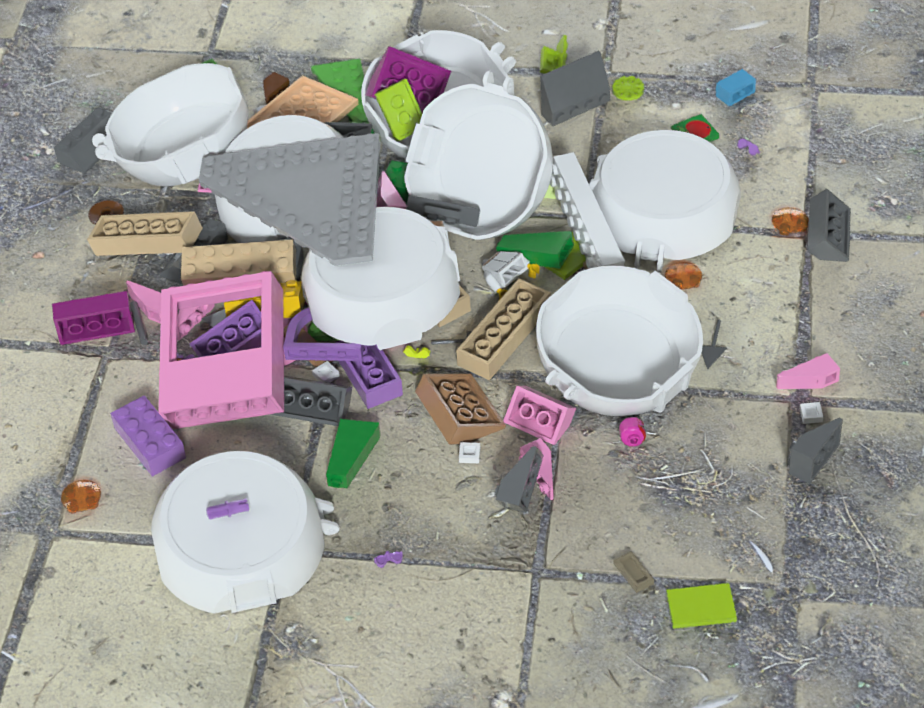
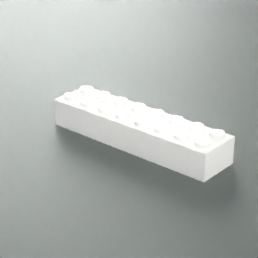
M574 152L554 156L550 186L555 189L556 199L560 200L562 212L566 214L568 225L573 229L574 238L580 244V252L586 257L587 267L624 266L625 260Z

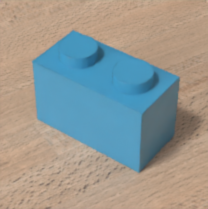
M741 69L716 83V97L730 107L755 93L756 79Z

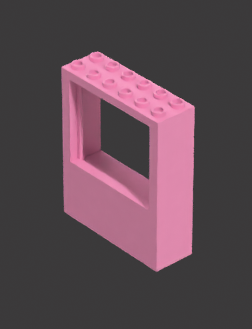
M262 271L251 275L244 274L233 278L226 277L215 281L208 280L204 283H191L186 286H173L161 290L158 413L172 429L284 412L283 289L272 271ZM261 296V348L177 361V315L179 309Z

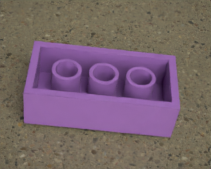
M251 300L191 342L190 346L198 357L261 348V311Z
M340 340V341L335 342V343H348V342H344V341H341V340ZM377 344L364 345L362 361H339L367 409L403 395L401 378L383 350L378 349Z
M145 395L110 413L115 430L151 476L186 459L183 442Z

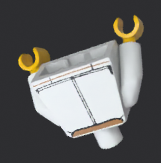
M500 251L490 259L482 261L483 276L490 288L499 294V300L508 291L501 288H506L524 271L529 269L528 276L532 279H535L536 273L539 274L540 272L538 264H530V261L519 252Z

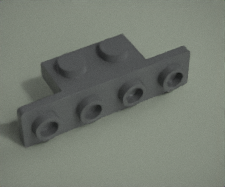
M412 195L408 196L406 210L427 217L426 219L442 220L447 224L453 225L455 223L473 227L478 225L480 209Z

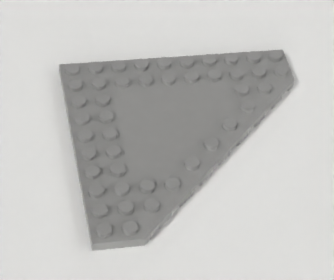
M380 133L202 157L199 183L203 188H209L213 194L220 198L224 197L233 206L241 207L245 213L252 217L256 216L270 228L273 226L280 234L287 238H293L302 247L310 248L312 253L321 258L325 257L334 266L373 261L381 144Z

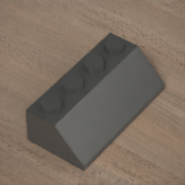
M99 107L92 111L54 147L57 162L86 174L100 160L96 156L95 150L97 147L93 145L92 138L98 133L107 136L105 128L112 113Z
M825 189L810 198L808 251L819 260L847 262L849 261L851 208L831 191Z
M213 219L203 222L201 224L202 230L193 247L225 244L228 240L225 223ZM175 253L159 273L161 277L182 283V253Z
M284 375V412L270 415L339 426L340 419H345L350 407L352 387Z

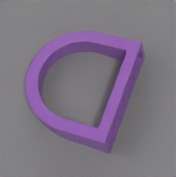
M309 308L296 314L290 321L283 346L286 360L362 361L364 345L297 343L299 332L312 320Z

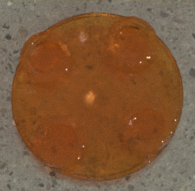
M781 208L772 216V224L783 236L807 230L808 216L798 208Z
M677 262L666 269L665 278L681 290L697 288L701 284L702 272L692 263Z
M91 480L74 481L62 491L61 502L69 513L96 509L99 506L101 497L100 487Z

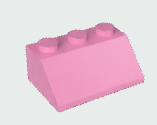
M516 386L503 422L555 445L570 426L576 408L528 386Z

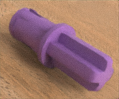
M244 498L229 503L225 501V504L206 508L207 517L211 520L248 512L249 505L246 503L247 499Z

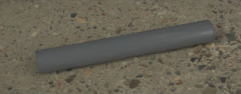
M132 301L130 306L140 343L146 345L148 340L136 301Z

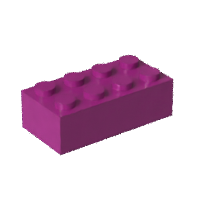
M127 291L52 303L53 321L60 345L135 333L133 314Z

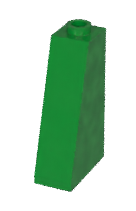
M571 231L511 234L502 237L500 242L497 243L496 251L519 252L530 261V264L561 269L574 247Z
M340 419L326 472L328 487H349L380 439L379 422Z

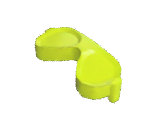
M409 345L403 351L407 356L414 358H427L431 352L426 347L422 349L417 348L415 351Z

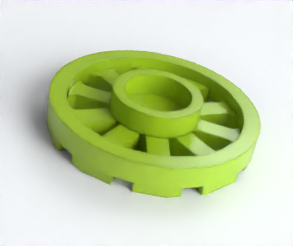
M623 76L614 81L612 92L618 99L625 101L636 100L644 93V83L634 76Z

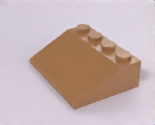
M423 374L415 392L448 444L469 443L505 429V423L472 374Z

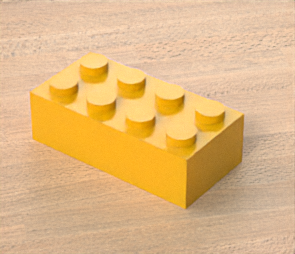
M290 280L286 283H279L283 289V318H293L304 310L306 301L303 296L302 281ZM261 296L224 302L226 318L251 300L261 311Z

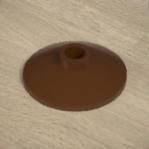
M101 201L90 208L88 217L90 222L96 225L103 215H124V208L116 201Z

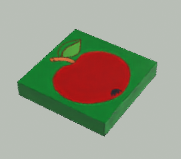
M702 114L671 125V130L690 133L708 142L719 139V133Z

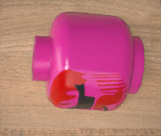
M630 417L621 422L619 426L620 438L625 445L634 447L644 442L646 431L644 423L640 419Z

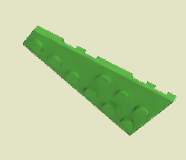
M360 59L311 66L312 73L316 74L320 83L358 99V105L347 114L351 123H369L362 104L361 93L364 74Z

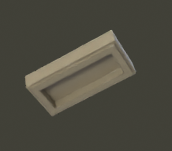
M632 551L614 559V565L636 593L654 584V579Z

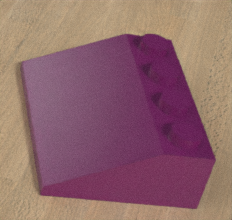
M388 46L370 80L365 96L377 100L374 95L375 93L406 78L423 114L424 109L434 99L444 93L451 71Z

